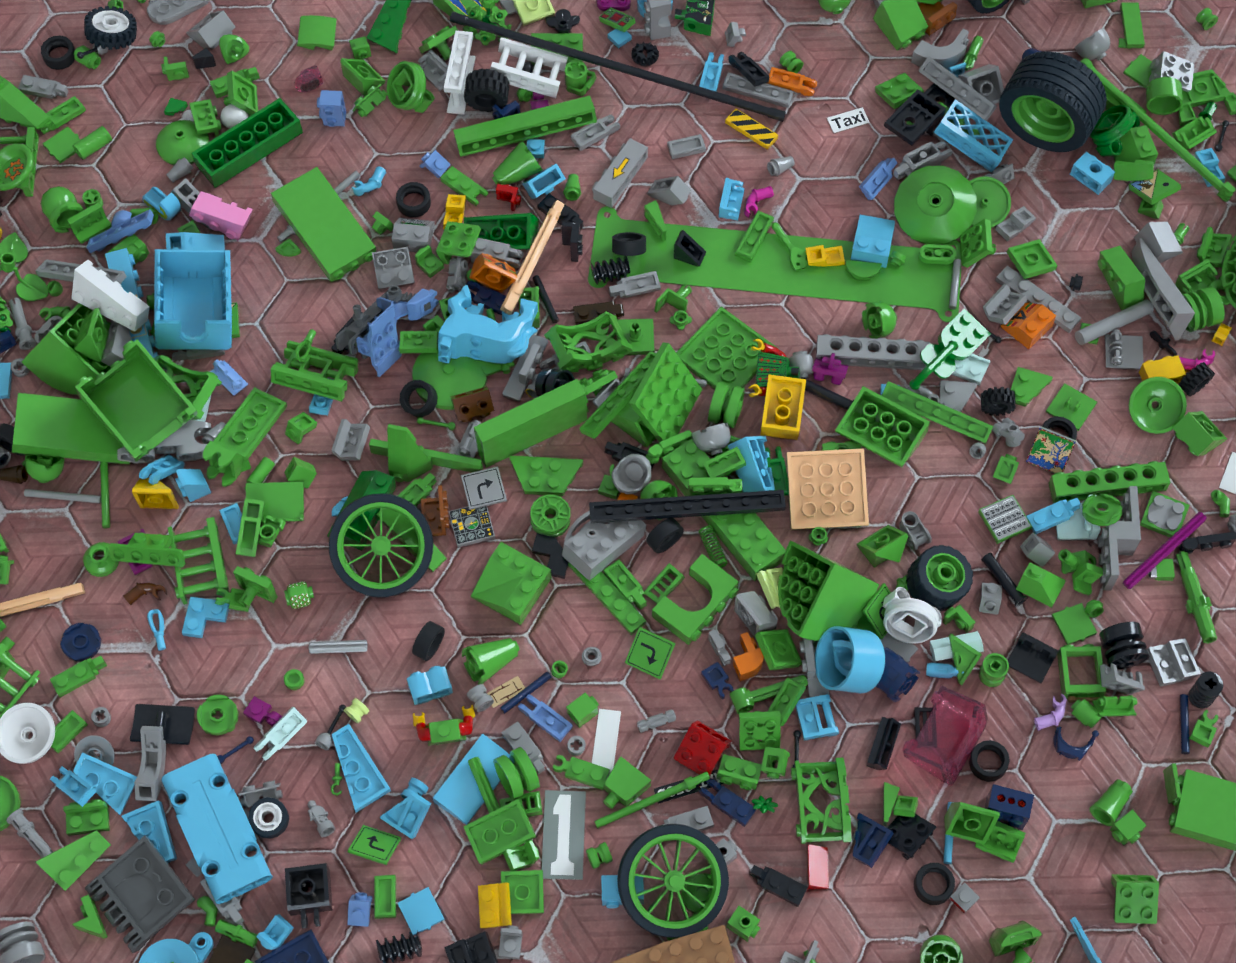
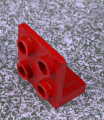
M697 720L690 725L674 755V760L699 775L708 772L710 777L723 751L729 748L732 740Z

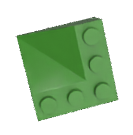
M500 542L477 582L471 598L521 625L552 579L551 569Z

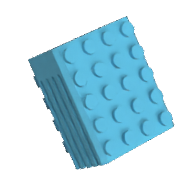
M155 249L154 325L156 348L228 350L232 347L230 250Z

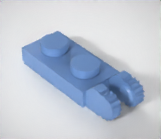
M528 694L526 696L527 701L536 708L531 711L520 703L518 709L561 742L573 728V725L544 702H540Z

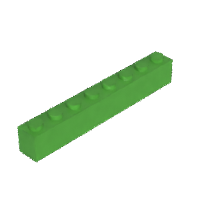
M586 96L455 129L453 132L460 157L596 123L597 119L591 97Z

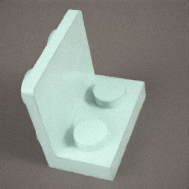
M1081 503L1080 509L1074 511V515L1069 520L1056 525L1058 540L1097 539L1101 528L1085 520L1082 515L1083 503Z

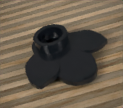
M566 9L558 10L554 17H546V24L551 28H555L557 33H570L572 27L580 22L579 16H571L570 12Z

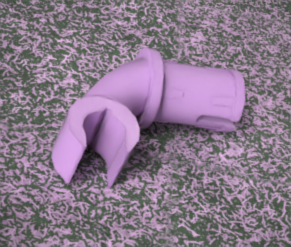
M1061 694V703L1057 702L1053 696L1052 705L1055 711H1051V714L1034 718L1038 731L1053 725L1056 727L1059 725L1058 723L1065 713L1067 702L1065 695Z

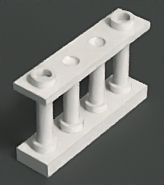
M455 31L444 84V92L450 93L447 113L465 115L467 104L464 101L465 82L468 74L472 73L476 59V56L470 55L473 32Z
M501 37L498 52L502 54L499 63L492 62L490 70H496L504 74L508 78L509 85L556 98L560 81H556L559 70L565 71L568 57ZM509 55L519 58L516 68L505 65ZM525 60L535 63L532 73L522 70ZM542 65L552 68L549 78L539 75Z

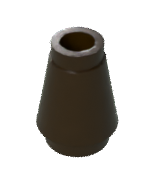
M22 465L0 469V480L22 484L28 479L26 468Z

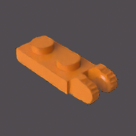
M771 67L769 82H767V84L811 97L814 95L812 88H815L818 84L816 80L805 77V75Z

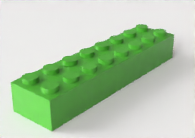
M690 439L662 458L663 470L684 496L716 494L712 493V491H704L701 494L688 491V480L690 478L709 477L703 467V463L710 460V458L695 445L693 439ZM724 491L723 493H719V494H727V493H731V492H730V491H729V492H728V491ZM756 513L702 516L708 525L713 526L715 534L754 582L758 579L756 574L759 571L774 569L782 563L786 553L785 548Z

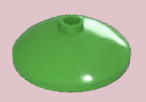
M178 120L168 124L160 131L156 139V149L159 156L169 164L175 165L179 159L184 157L190 164H193L195 162L191 153L208 143L209 136L208 133L197 135L194 121Z
M1151 377L1143 380L1134 388L1129 398V413L1133 422L1139 428L1149 433L1161 434L1171 431L1184 417L1187 402L1183 390L1176 382L1165 377ZM1153 401L1157 402L1156 408L1152 407Z

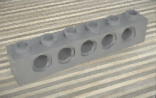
M824 334L817 336L816 358L821 360L823 356L830 358L831 353H835V359L841 360V364L847 366L923 370L926 365L920 359V352L930 342L923 340L906 341L905 339L857 338L846 335L831 336Z

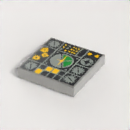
M469 506L449 511L458 548L495 539L487 506L469 510Z

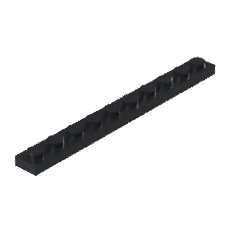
M784 490L589 502L590 523L785 511L786 509Z

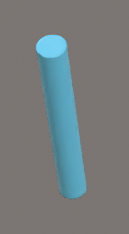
M948 802L947 810L952 802ZM946 834L943 863L952 864L954 836Z

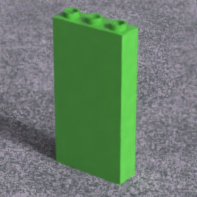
M318 167L271 193L273 203L293 228L330 282L341 279L349 271H355L361 264L373 260L372 253L376 252V246Z
M575 379L475 426L477 452L485 467L487 468L586 421L589 410L586 397L588 392L585 385L580 384L578 379Z
M18 393L12 453L130 464L127 461L117 460V450L123 448V446L81 399Z
M1186 769L1182 775L1179 774L1178 776L1181 798L1172 803L1175 806V810L1169 818L1170 832L1236 851V783Z

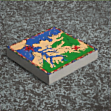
M1040 426L1026 462L1052 473L1063 472L1076 440Z

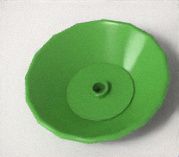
M943 165L925 166L912 172L900 184L894 198V214L900 228L913 240L924 244L941 245L960 238L962 233L971 227L977 212V197L970 181L959 171ZM934 199L939 200L937 204H934L932 201Z

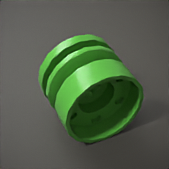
M1210 286L1197 290V292L1182 294L1195 312L1186 327L1187 331L1193 332L1203 329L1205 326L1210 327L1223 322L1225 315L1224 305L1219 292L1214 287Z

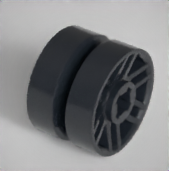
M545 368L540 371L536 378V395L539 397L575 380V378L568 370Z

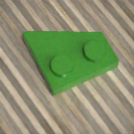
M1018 367L1011 390L1015 392V403L1026 407L1034 397L1041 393L1046 385L1051 383L1053 377Z

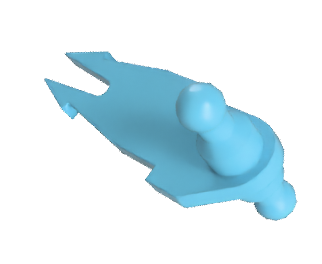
M1073 917L1070 922L1089 962L1102 963L1077 918Z

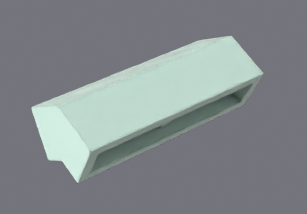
M978 631L956 635L957 638L978 652H984L982 639ZM949 637L930 641V651L934 661L953 658Z

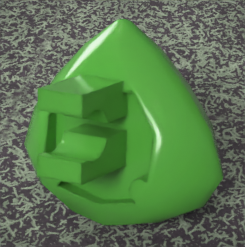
M228 34L220 38V50L227 64L242 59L250 51L247 42L237 35Z

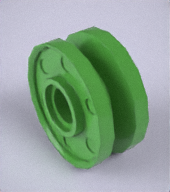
M557 495L539 497L530 509L533 530L538 534L552 537L563 535L570 525V507L568 503ZM549 514H552V515H554L555 517H554V518H547L546 516L549 515Z

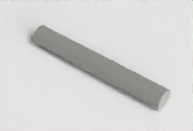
M955 259L953 263L949 308L952 310L956 309L961 267L960 259Z

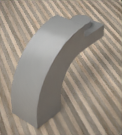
M962 29L954 42L944 47L933 46L921 40L913 51L911 63L921 67L929 56L945 68L955 66L965 57L966 48L969 43V31Z
M142 726L140 730L142 757L139 774L134 782L135 799L156 801L162 787L161 778L164 776L166 740H163V727Z

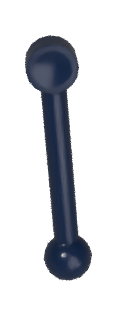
M247 737L246 741L223 756H217L220 764H223L227 757L245 745L252 744L254 742L253 737Z

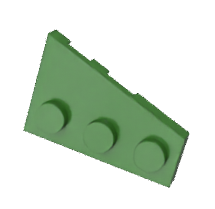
M95 830L35 862L66 891L111 844Z

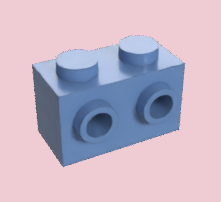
M321 90L320 97H317V108H320L319 117L322 118L323 125L330 127L345 126L347 111L342 91Z

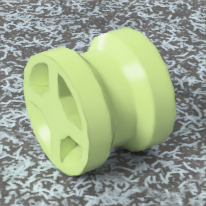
M354 698L350 707H346L344 712L354 722L359 723L361 717L368 714L369 709L360 700Z

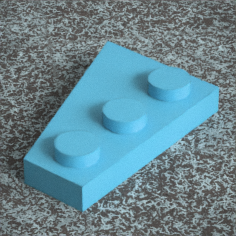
M82 752L73 772L97 791L96 793L121 816L135 788L134 782L137 776Z

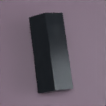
M882 717L868 758L867 767L876 770H887L901 723L893 718Z

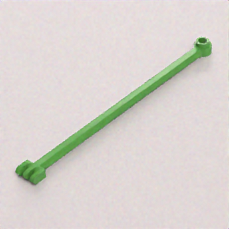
M1084 58L1080 61L1097 75L1109 94L1122 105L1129 106L1131 111L1137 114L1144 125L1219 191L1217 195L1223 201L1228 202L1235 192V188L1228 181L1224 184L1098 72L1089 59Z

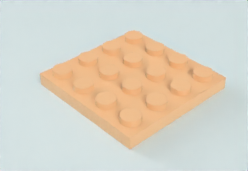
M864 449L786 453L791 530L814 529L816 527L869 526Z

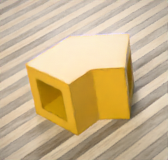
M1221 323L1212 342L1223 346L1232 327Z

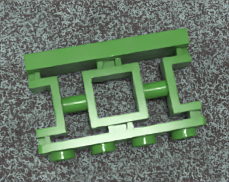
M288 341L287 348L284 349V358L288 359L286 364L278 362L273 364L271 368V383L342 402L345 397V391H347V381L343 380L345 375L354 377L357 374L358 359L311 346L306 361L299 362L294 359L293 355L300 343ZM303 346L299 351L300 357L306 353L307 346ZM312 365L323 368V371L319 374L308 371V368Z

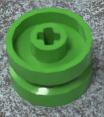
M718 382L711 401L708 422L718 424L724 414L723 423H728L729 428L734 429L742 410L745 389L735 386L729 396V385Z
M522 747L510 751L509 758L506 755H501L494 759L493 763L497 776L512 800L523 796L524 789L531 792L540 787L536 770Z

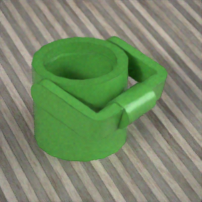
M570 61L565 66L566 90L570 93L584 96L596 80L595 72L587 70V66L582 61Z

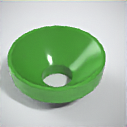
M95 543L86 550L83 556V563L91 575L104 577L113 573L118 567L119 561L111 560L108 548L109 543ZM97 551L104 552V557L100 560L93 558Z

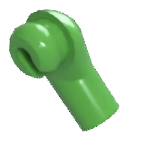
M200 897L197 900V906L206 912L204 925L213 927L215 926L218 908L210 897Z

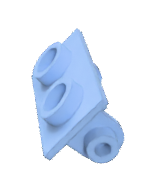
M217 359L213 362L214 369L210 372L218 376V379L222 381L221 384L233 396L248 385L225 360L219 361Z

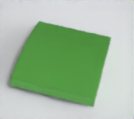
M301 16L297 46L314 50L315 46L333 50L337 19L326 16Z

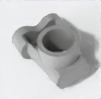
M1005 418L1001 423L994 424L992 428L995 434L1005 437L1006 445L1009 447L1019 446L1025 437V434L1019 429L1018 425L1010 418Z

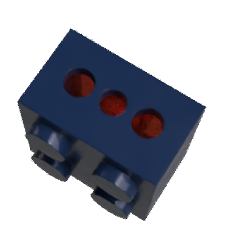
M993 784L986 798L985 809L1000 812L997 821L1015 829L1023 830L1030 818L1034 795Z

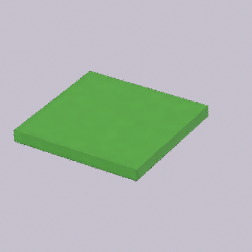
M721 306L676 353L688 370L700 379L706 380L707 384L712 388L716 389L718 382L728 384L730 396L731 390L735 386L744 388L757 374L758 352H761V350L753 351L751 347H758V343L753 340L761 339L763 343L775 345Z

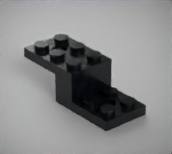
M935 83L924 93L917 89L885 121L884 127L913 146L925 132L932 136L934 130L943 119L946 108L936 101L941 100L944 102V105L950 108L955 98ZM910 121L913 125H907L905 122Z

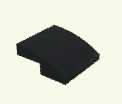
M486 931L444 947L450 963H498Z

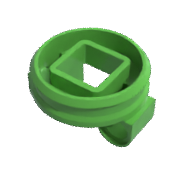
M402 61L391 70L387 80V95L394 107L404 110L414 109L415 112L424 113L435 100L434 95L425 89L426 78L420 65ZM402 85L410 87L406 92H404Z

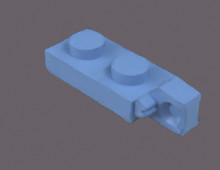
M895 158L882 160L860 184L859 188L868 200L874 199L893 177L891 170L898 163Z

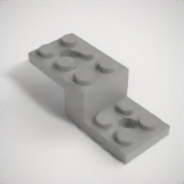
M1129 486L1127 492L1123 494V500L1120 501L1122 519L1102 528V534L1098 536V547H1101L1099 565H1102L1103 568L1100 583H1103V590L1111 591L1119 577L1118 555L1133 556L1141 541L1137 486Z

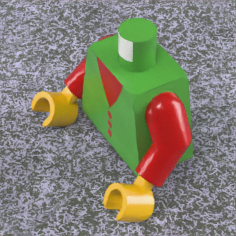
M473 705L469 709H465V706L462 707L463 720L451 719L431 722L425 725L424 712H421V716H415V713H413V725L416 727L419 739L422 742L428 741V746L465 741L466 736L470 735L473 730V718L476 716Z

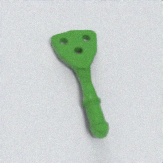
M774 222L772 230L775 231L779 240L790 251V262L793 269L797 271L808 266L806 251L795 247L789 241L780 225Z

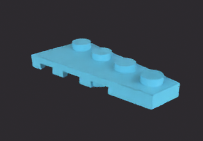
M347 724L331 735L353 806L357 813L389 793L391 789L350 724Z

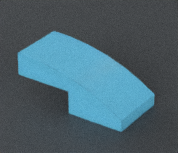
M1209 148L1195 152V158L1224 183L1225 176L1218 166L1219 159L1213 149ZM1203 177L1204 182L1206 183L1207 187L1212 186V185Z

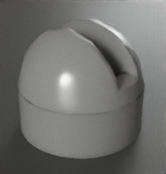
M980 442L973 444L969 450L970 455L975 459H981L986 453L985 445Z

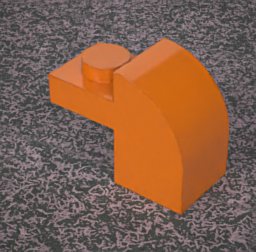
M748 632L740 634V644L744 654L733 657L732 663L740 682L757 675L764 661L761 649L757 648L755 639L753 637L750 638Z

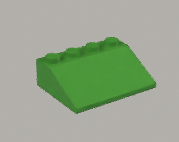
M863 386L835 429V432L890 462L903 467L928 432L930 421Z

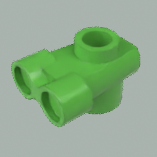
M264 515L261 522L263 526L259 530L260 537L258 543L271 548L279 532L283 531L286 522L279 518H273L270 515Z

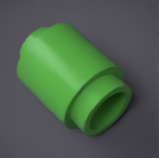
M84 45L77 47L74 51V58L77 62L89 69H96L100 65L101 57H99L98 53L93 52L79 59L77 57L78 52H85L90 49Z
M1078 699L1071 707L1073 709L1071 714L1082 724L1093 728L1102 718L1099 717L1097 709L1086 699L1082 701Z

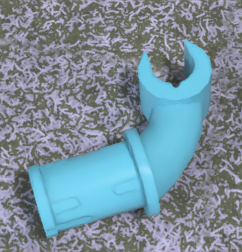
M378 166L367 183L363 184L359 180L354 181L356 188L352 187L353 193L356 196H362L365 192L380 188L386 170Z

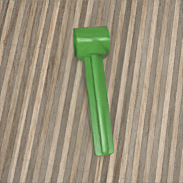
M804 675L791 678V680L804 687L808 685L807 678ZM785 681L751 692L746 688L732 691L730 698L737 714L747 713L754 708V703L777 696Z

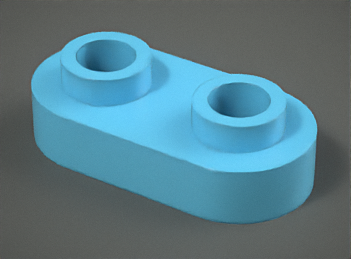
M200 932L192 938L188 945L196 952L199 962L204 963L213 949L214 941L208 933ZM202 939H204V940H205V944L202 945V946H199V945H198L199 941L202 940Z

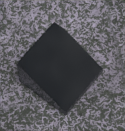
M207 48L192 56L196 69L216 66L214 56Z

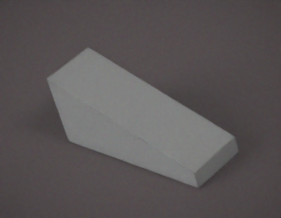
M617 378L605 384L592 402L597 408L621 384Z

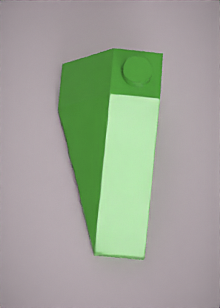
M0 76V119H4L8 123H20L24 127H35L37 130L51 119L48 114L11 82Z
M388 424L389 475L393 476L396 482H410L433 468L432 458L429 454H424L423 446L416 444V438L406 427Z

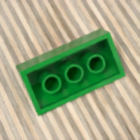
M378 470L362 471L339 514L346 506L361 497L380 493L392 495L396 488L395 478ZM380 508L364 512L373 530L379 520L376 514L380 511ZM362 514L356 517L349 525L368 537L372 533ZM350 528L347 529L344 544L367 543V538ZM351 546V547L356 548V549L362 551L365 546Z

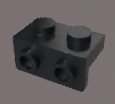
M573 222L562 223V245L570 246L571 261L578 262L579 255H583V235H580V224Z

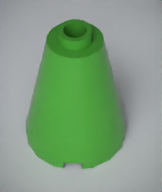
M522 141L496 168L492 179L496 185H511L538 174L543 169Z
M510 638L467 646L462 649V657L466 656L467 660L464 662V666L474 682L478 680V685L482 684L518 656L519 646L515 640L513 641Z

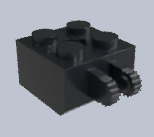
M327 863L285 868L286 901L289 914L291 916L301 915L302 928H307V914L314 913L315 926H321L320 912L333 911L330 869ZM308 887H312V890L306 893Z

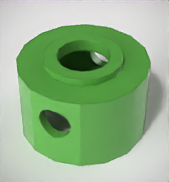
M1160 77L1147 84L1146 106L1151 113L1168 115L1181 109L1183 94L1182 84L1178 79Z

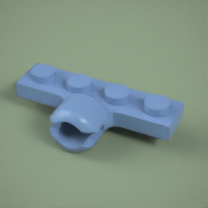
M149 209L131 218V212L126 210L118 211L113 216L112 227L90 238L86 248L92 253L103 250L111 243L116 244L121 238L125 236L130 237L141 228H148L152 224L154 214Z

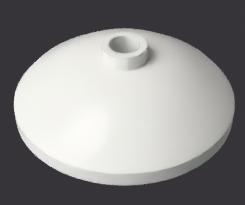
M21 703L8 709L0 718V753L9 761L18 764L32 763L43 757L52 746L55 737V724L50 713L43 707L34 703ZM32 732L33 736L29 739L28 735Z

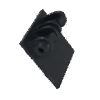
M1023 632L1007 661L1010 668L1042 683L1059 650Z
M915 814V817L897 816L888 826V829L894 833L888 844L903 852L902 856L909 860L914 857L918 849L922 848L921 845L925 844L926 839L933 835L936 826Z

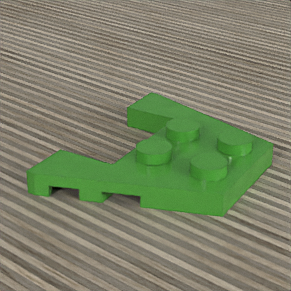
M1212 69L1193 73L1192 89L1189 92L1182 90L1183 105L1179 109L1180 126L1196 119L1192 107L1205 105L1208 102L1224 101L1229 114H1236V95L1226 88V84Z

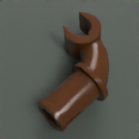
M137 582V585L123 595V597L132 605L141 596L147 595L148 592L152 593L157 600H161L157 595L158 592L164 591L167 595V591L162 585L153 583L138 584Z

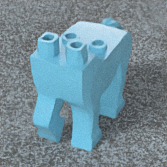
M465 285L458 294L448 300L450 316L445 320L438 334V361L449 363L451 358L470 357L475 360L491 363H510L515 358L525 354L529 338L538 331L532 327L538 312V302L521 298V315L519 316L518 312L508 315L502 311V322L497 323L493 319L482 315L484 304L478 303V306L471 304V294L468 285Z

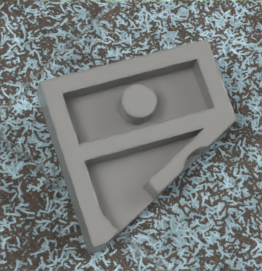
M941 380L939 403L962 412L970 396L976 390L977 383Z

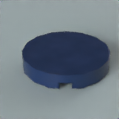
M76 623L64 631L60 645L63 653L69 659L82 662L94 657L101 647V637L93 625Z

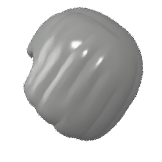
M631 454L624 457L612 471L611 476L614 486L618 491L625 494H634L642 490L651 480L649 460L640 454Z

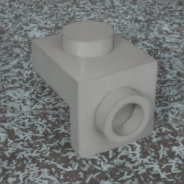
M982 582L979 612L997 615L999 614L1002 600V585Z

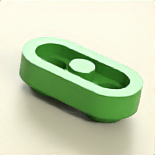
M926 244L921 247L919 258L922 262L928 264H951L956 258V250L950 245Z

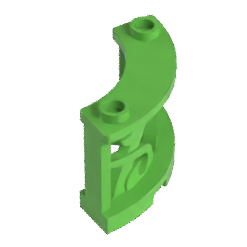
M604 312L597 318L579 325L562 326L556 324L544 335L546 339L550 340L560 361L557 363L559 369L570 372H579V369L587 368L588 371L601 368L603 363L610 360L615 362L633 350L617 321V317L609 312ZM611 324L614 330L607 336L609 325ZM615 335H617V337H618V339H619L618 341H616L615 339H613V337H614ZM582 338L599 341L594 353H588L581 348H576V345Z
M165 355L154 357L155 361L167 370L166 374L174 383L186 382L188 384L191 394L184 395L197 410V415L191 420L201 419L204 414L201 410L215 387L220 386L222 381L212 372H198L184 368L172 362Z
M843 757L835 758L834 762L799 763L798 760L795 761V768H791V778L796 781L799 824H796V836L801 838L802 844H806V842L839 840L852 842L851 816L849 815L848 805L845 804L850 802ZM808 774L810 778L805 779L802 775ZM828 780L829 785L832 782L835 783L836 787L830 788L827 785L826 781ZM820 784L829 794L839 796V799L832 801L827 806L825 814L820 812L809 800L813 791ZM802 785L808 786L804 793L802 790ZM804 806L810 812L806 816L804 815ZM832 808L838 809V815H834L832 812L831 818L828 817ZM819 821L823 823L822 833H807L808 822L814 823L813 830L818 827ZM827 826L841 831L825 833Z

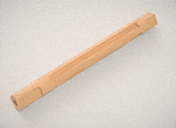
M556 200L549 209L517 273V280L513 282L500 308L501 311L508 315L512 314L561 215L565 204L559 200Z
M80 582L0 603V617L85 594L84 586Z

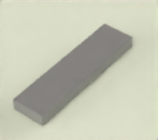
M729 72L722 86L723 90L789 108L794 96V91L767 83L754 87L745 77Z

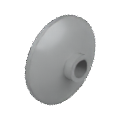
M86 736L75 747L74 758L76 763L82 752L107 764L113 765L114 749L110 742L101 736ZM94 750H97L100 755H95Z

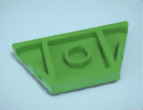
M510 456V462L514 467L524 494L563 496L568 489V485L572 483L576 473L583 466V459Z

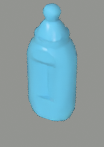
M927 663L926 675L929 677L952 678L956 677L959 673L951 664Z

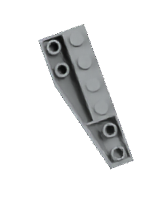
M1139 238L1131 252L1134 265L1145 278L1144 290L1158 316L1174 339L1179 340L1195 312L1144 240Z

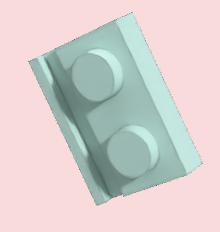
M972 353L965 360H955L956 370L952 375L971 383H977L980 386L990 360Z

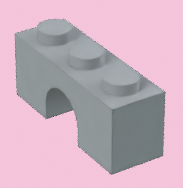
M647 0V2H644L646 11L644 13L646 22L644 30L646 34H649L650 40L670 37L671 24L668 15H671V1Z

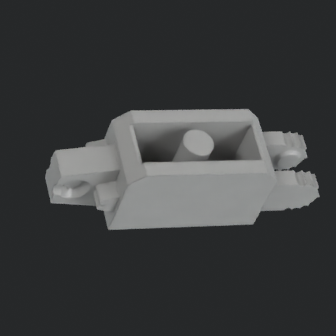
M944 141L936 144L929 142L907 153L899 167L894 169L893 175L899 180L906 176L908 177L912 172L925 166H940L942 161L952 155V151L947 149L940 152L946 146Z
M478 238L470 258L471 262L474 263L481 253L489 254L494 259L508 263L511 267L519 268L521 265L520 261L513 258L522 259L524 253L521 250L510 248V244Z

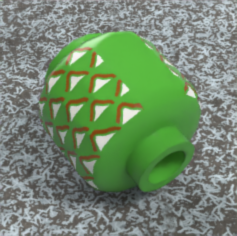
M304 581L289 584L287 590L284 591L287 606L291 605L293 609L309 606L311 604L310 598H314L312 586L308 587Z

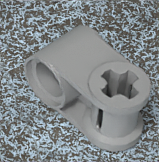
M912 511L905 512L899 523V528L907 533V542L910 548L915 551L919 546L931 543L932 537L918 515ZM905 521H911L913 525H907Z

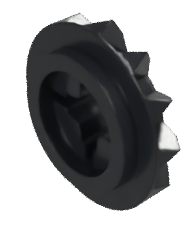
M643 41L642 44L637 43L632 48L631 57L638 65L650 66L658 60L659 51L656 45L653 46L651 42L645 43ZM644 50L647 52V57L643 53Z

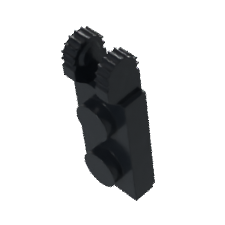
M744 52L737 53V57L735 55L728 57L730 65L733 68L735 67L754 87L769 82V75Z
M1236 532L1187 538L1180 544L1179 550L1180 552L1184 551L1192 554L1195 549L1208 551L1218 546L1221 549L1229 548L1236 541Z

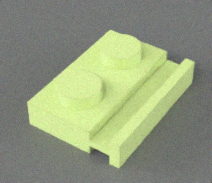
M782 567L766 571L761 570L756 574L771 609L780 608L778 581L779 575L783 574Z

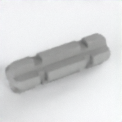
M671 709L665 711V714L660 713L648 717L647 720H640L637 722L638 730L645 732L648 731V728L653 729L662 726L667 721L668 723L676 720L675 712Z

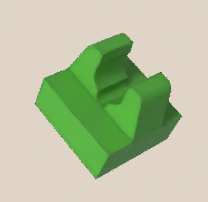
M376 211L372 216L376 220L372 228L380 235L387 229L392 232L394 224Z

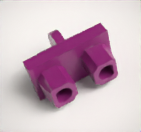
M831 353L830 358L824 356L822 360L815 358L812 368L814 380L824 381L825 375L832 376L831 383L841 385L848 370L847 365H843L841 360L835 359V353Z

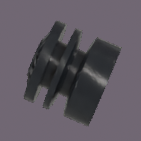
M1138 622L1118 623L1105 628L1099 633L1102 647L1107 650L1105 657L1108 659V667L1112 663L1116 665L1117 669L1130 668L1145 662L1150 657L1148 650H1146V643L1141 641L1144 636Z

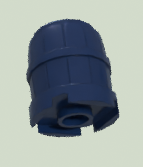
M884 647V672L875 687L886 693L887 697L893 702H897L900 700L899 695L902 693L906 695L913 688L919 678L916 674H920V672L915 667L910 666L902 656L890 648Z

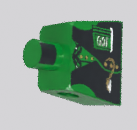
M688 0L686 10L675 9V19L684 20V29L686 31L711 36L715 0Z

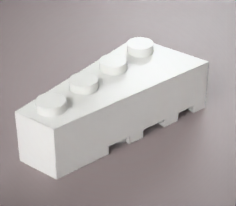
M89 260L74 270L72 300L92 310L99 308L101 315L133 331H136L148 321L150 306L133 293L124 291L120 283L117 281L112 282L106 277L107 274L104 271L95 269L93 263Z

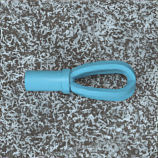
M154 609L148 612L147 618L154 632L157 648L161 651L166 649L163 637L164 618L160 610ZM154 613L158 614L159 631L156 630L152 617Z

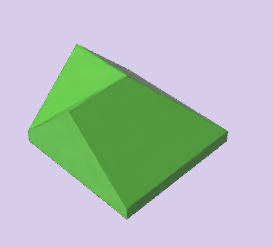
M887 525L857 543V546L875 568L886 560L900 562L908 535L897 528Z

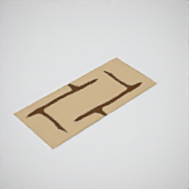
M516 676L487 694L493 698L494 703L492 707L494 708L517 695L525 687L520 678Z

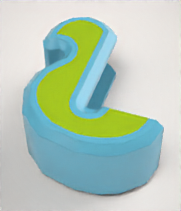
M152 187L151 190L142 196L143 202L149 208L157 210L158 215L164 220L173 219L181 211L180 202L173 193L167 196L159 188Z

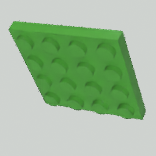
M663 342L629 404L656 439L661 442L679 434L702 388L671 345Z

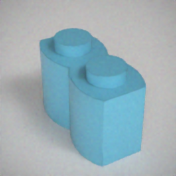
M434 666L424 673L414 672L407 678L414 705L426 703L453 693L445 666Z

